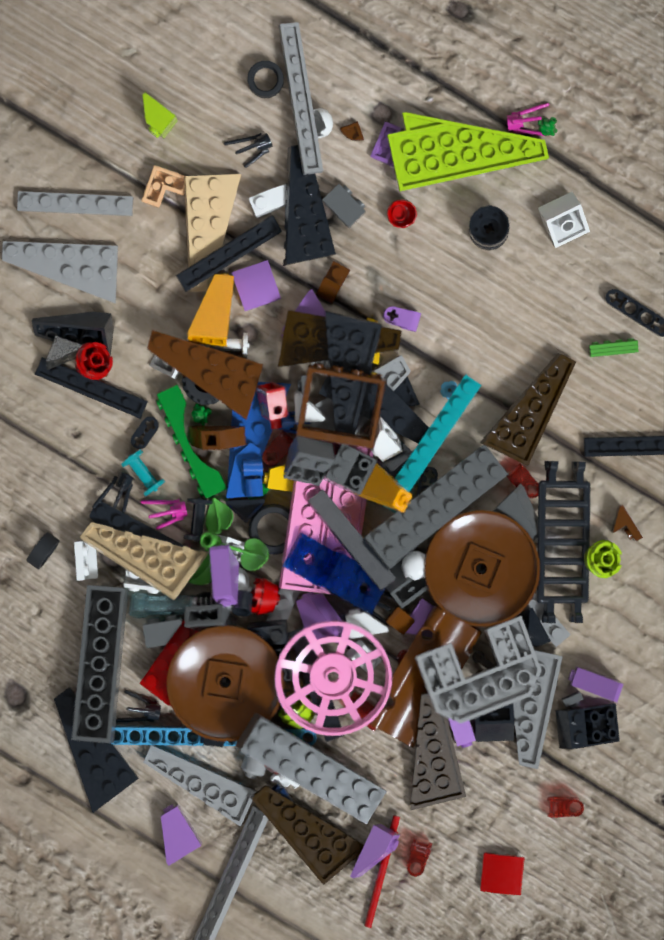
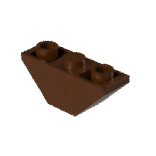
M189 426L190 445L201 450H223L246 445L245 426Z

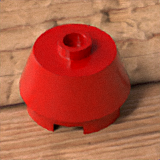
M89 342L82 345L75 359V367L78 373L92 380L104 378L113 365V357L110 356L106 349L107 347L97 342Z
M264 577L262 579L255 578L253 584H256V587L251 591L253 594L252 612L256 613V615L273 613L275 606L279 604L280 600L278 585Z

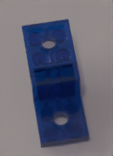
M304 533L299 534L282 566L327 593L339 596L368 614L373 613L385 590L383 589L380 592L355 560L343 553L329 549ZM310 553L312 556L311 563L306 564L304 562V557L306 554ZM362 583L367 584V591L365 593H361L359 589Z

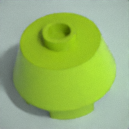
M599 540L586 550L584 564L595 576L609 578L620 570L622 566L620 565V555H622V552L616 544L608 540Z
M309 694L305 695L306 698H307L310 702H312V700H311V698H310V695H309ZM300 699L290 705L301 718L308 722H311L316 712L304 705ZM283 707L278 711V716L282 718L284 724L296 729L303 728L287 714Z

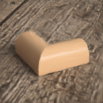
M154 165L141 202L160 208L166 190L185 196L184 175Z

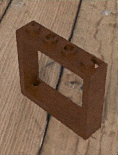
M313 362V365L308 364L296 436L373 449L385 377L375 372H371L370 375L362 374L363 371L358 369H351V372L344 371V368L340 366L327 368L324 367V364ZM313 373L378 384L368 436L304 426Z

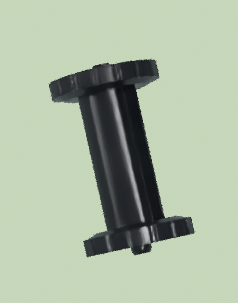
M198 497V499L187 498V502L194 504L191 533L185 534L183 539L198 542L203 535L206 505H211L213 500H205L202 497Z

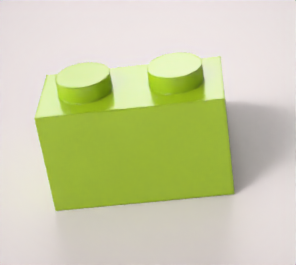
M144 92L143 103L148 130L156 138L161 136L164 139L178 120L172 112Z

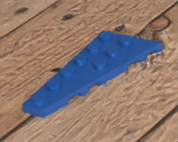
M258 382L257 386L271 382ZM276 383L285 387V394L287 396L291 384ZM256 391L247 420L232 410L231 426H245L246 445L230 448L227 490L235 456L249 443H252L261 449L262 458L273 431L270 420L261 415Z

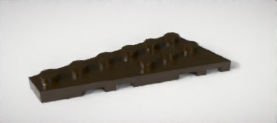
M288 310L278 367L329 360L326 317ZM381 327L375 353L399 350L402 330Z
M266 785L250 797L323 885L359 856L364 847V844Z

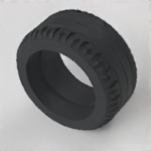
M269 504L261 507L250 519L248 528L250 539L261 540L257 528L263 516L269 513H279L288 520L290 509L279 504ZM285 542L276 546L264 543L268 548L269 554L277 555L284 553Z

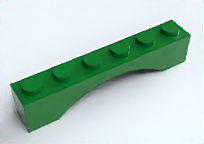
M179 385L157 394L158 399H156V403L159 409H164L167 415L164 417L168 428L172 426L175 432L172 434L176 445L180 444L183 449L180 452L184 462L188 461L191 466L188 470L192 479H197L199 483L197 490L200 496H205L207 499L226 490L227 486L220 472L204 463L189 444L184 425L187 402Z

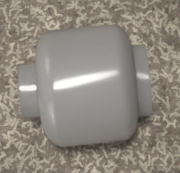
M245 754L241 769L246 772L245 776L256 779L257 776H264L267 766Z

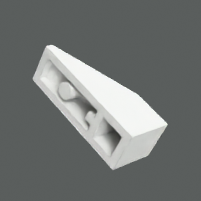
M286 184L249 198L256 218L285 207L288 194Z

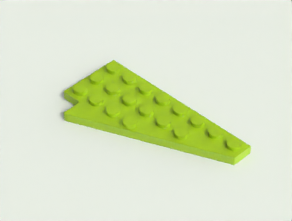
M407 112L402 113L405 131L387 135L399 192L549 159L546 142L543 139Z

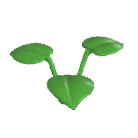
M216 498L212 499L213 503L209 505L206 516V528L209 532L204 533L200 539L201 545L205 547V551H208L209 554L188 581L195 585H206L212 582L210 547L228 545L222 543L221 538L217 535L221 534L222 530L230 527L233 521V512L226 504ZM258 539L247 540L244 549L229 545L232 550L243 553L240 559L241 565L249 571L259 569L269 558L267 546Z

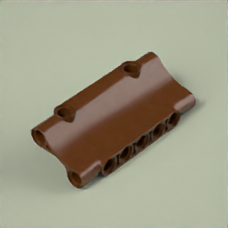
M434 605L392 676L389 695L393 699L392 705H385L379 715L369 725L414 748L417 739L420 697L422 692L427 691L415 657L426 651L451 643L462 670L482 632L471 625L451 618ZM425 629L431 630L433 633L431 639H424L421 635L422 631Z

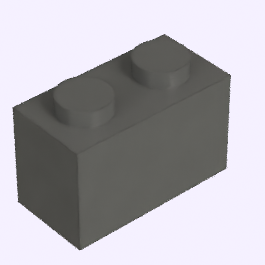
M338 184L322 201L350 229L366 213L364 210L366 206L359 199L355 201L352 198V192L346 185L341 186Z

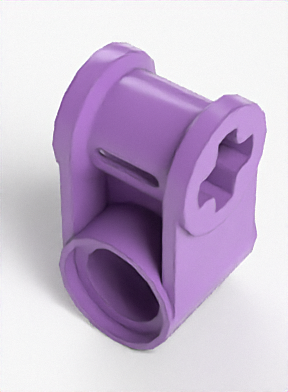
M394 306L388 307L384 311L383 318L386 323L405 330L417 331L421 313ZM392 310H394V314L397 315V318H393V320L391 321L389 320L390 316H388L387 313H390Z

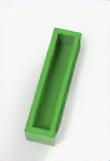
M634 338L627 339L624 342L622 339L615 340L614 343H611V341H603V344L592 342V345H589L590 357L639 352L638 340H634Z

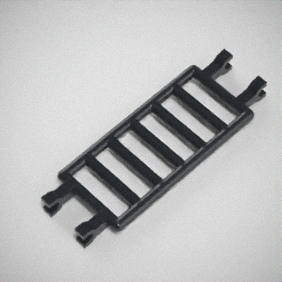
M544 461L546 480H541L538 485L537 544L540 561L537 602L544 604L542 623H556L554 604H571L569 622L583 623L582 604L589 601V570L584 564V555L590 547L591 484L589 481H584L586 462H572L573 481L556 480L558 461ZM546 488L583 489V500H546ZM546 507L583 508L582 519H546ZM582 527V538H545V528ZM545 546H582V558L545 557ZM545 565H582V576L545 577ZM545 584H581V596H544Z

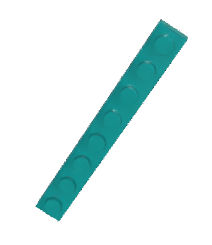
M465 374L396 476L395 480L408 492H410L481 387V384ZM385 506L386 508H388L389 510H391L393 513H395V512L397 511V510H395V509H392V508H390V507Z

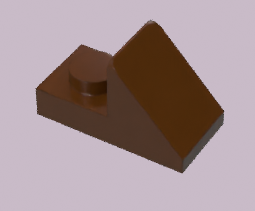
M333 261L320 284L316 296L333 304L350 269Z
M619 505L611 533L625 526L624 532L629 540L633 539L637 542L643 537L625 507Z
M398 605L386 618V622L403 635L415 622Z

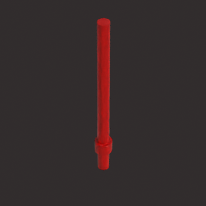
M393 815L390 829L398 833L400 816ZM391 853L381 860L364 924L368 928L372 927Z

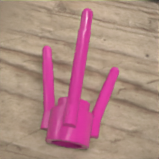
M549 103L519 112H512V115H507L508 131L513 130V134L522 133L544 136L539 131L520 129L523 127V122L541 120V116L523 118L521 115L548 107Z
M179 499L141 500V504L173 505L170 506L171 510L148 516L149 518L172 514V517H175L156 526V530L184 520L183 517L188 516L185 501L180 502Z

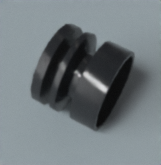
M488 205L479 208L473 213L469 223L470 239L477 247L490 251L504 245L508 239L510 228L509 219L505 212L496 206ZM492 226V230L494 232L490 231V233L487 234L485 228Z

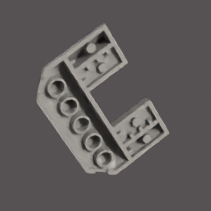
M522 616L485 629L497 665L466 678L463 676L451 643L426 651L415 657L436 713L458 723H463L532 695L533 687L542 670Z

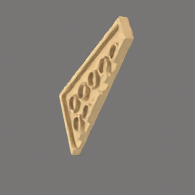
M241 174L184 176L188 267L223 245ZM214 275L190 289V292L207 291Z
M93 522L89 524L80 536L83 542L173 600H175L208 555L204 551L199 552L189 547L176 546L170 542L143 535H134L131 532L115 530L112 527Z

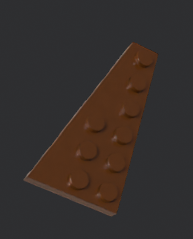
M152 330L147 346L148 351L247 420L264 364Z

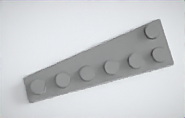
M155 745L150 746L143 762L237 825H242L252 803L250 797L256 793V790Z

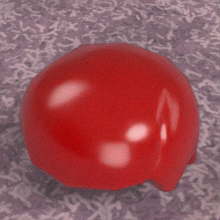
M405 199L392 202L388 206L386 213L388 221L398 228H406L414 224L417 217L416 207Z

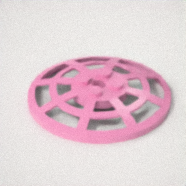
M343 621L315 623L295 634L282 650L275 672L277 695L287 714L303 728L328 736L352 733L372 722L385 706L392 685L390 662L379 641L362 627ZM325 626L344 627L341 637L330 636L318 640L312 630ZM353 629L366 636L377 649L366 653L357 643L349 640L351 630ZM305 635L310 644L301 651L296 662L284 660L291 646L300 637ZM328 642L339 643L336 653L325 654L320 645ZM346 645L354 648L361 656L351 661L343 655ZM314 649L318 658L313 665L301 663L306 654ZM380 656L385 667L384 687L373 683L374 671L371 660ZM366 663L368 671L367 681L357 678L355 668ZM282 667L293 669V685L296 692L285 698L281 685ZM299 671L310 673L311 683L303 688H300ZM332 671L339 674L338 679L335 681L328 679V674ZM354 686L364 688L365 690L362 695L353 703L348 694L353 690ZM315 691L322 697L320 707L310 702L305 695ZM371 691L381 694L382 696L375 708L366 717L361 719L356 709L367 699ZM341 698L346 706L341 709H328L330 700ZM300 699L309 709L318 713L316 723L312 724L301 718L290 705ZM350 713L354 721L351 725L339 728L323 727L326 715L339 716Z

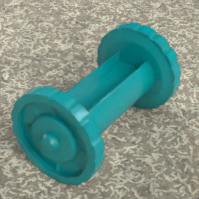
M140 449L133 455H129V458L121 463L122 467L130 465L146 486L147 490L143 493L146 497L153 491L156 492L166 481L164 479L157 481L139 458L143 453Z

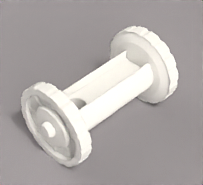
M244 332L243 339H227V347L205 346L219 351H242L243 358H247L249 348L248 333Z

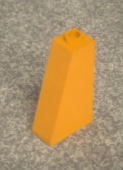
M226 273L214 275L189 328V342L227 347L234 276Z
M377 463L361 494L357 495L403 513L412 497L403 486Z

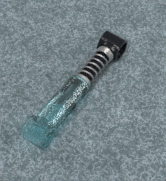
M238 591L237 604L226 608L237 616H249L252 612L253 594L249 591ZM134 593L131 595L129 615L134 618H146L148 615L185 614V607L217 605V602L212 596L210 598L205 597V599L200 597L199 599L194 595H178L173 600L167 595L149 596L144 593Z

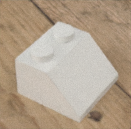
M573 192L538 208L542 222L555 248L590 232L582 206Z
M360 608L350 609L349 613L346 614L347 622L362 627L372 635L388 632L387 625L365 610L360 611ZM351 630L350 639L364 636L358 631Z

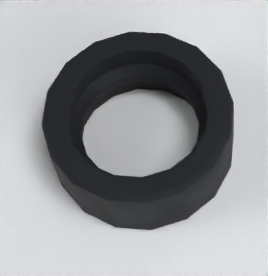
M262 60L250 68L247 82L250 90L256 96L271 98L281 91L284 85V76L281 68L276 63ZM263 68L273 70L277 76L276 85L268 91L259 89L254 82L256 73Z
M49 532L45 533L30 552L26 561L39 570L52 555L60 541Z

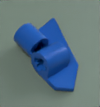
M249 443L235 456L226 498L263 496L261 449L252 443Z

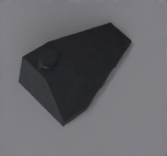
M84 312L32 319L35 336L55 343L60 341L69 344V348L75 349V347L80 348L89 342L101 343L107 347L106 349L111 356L114 332L111 313Z

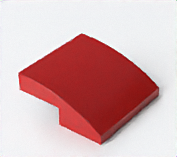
M485 852L480 891L521 895L525 857Z

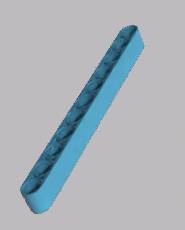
M115 726V730L121 733V739H114V745L203 746L204 737L198 735L197 740H190L188 733L191 730L186 726ZM281 727L303 741L304 733L310 732L314 738L311 742L307 743L314 745L317 735L305 728ZM136 730L140 733L141 737L139 740L131 738L130 734L132 731ZM151 731H157L160 734V738L152 740L149 734ZM176 731L179 734V739L171 740L169 732ZM226 741L224 746H235L237 742Z

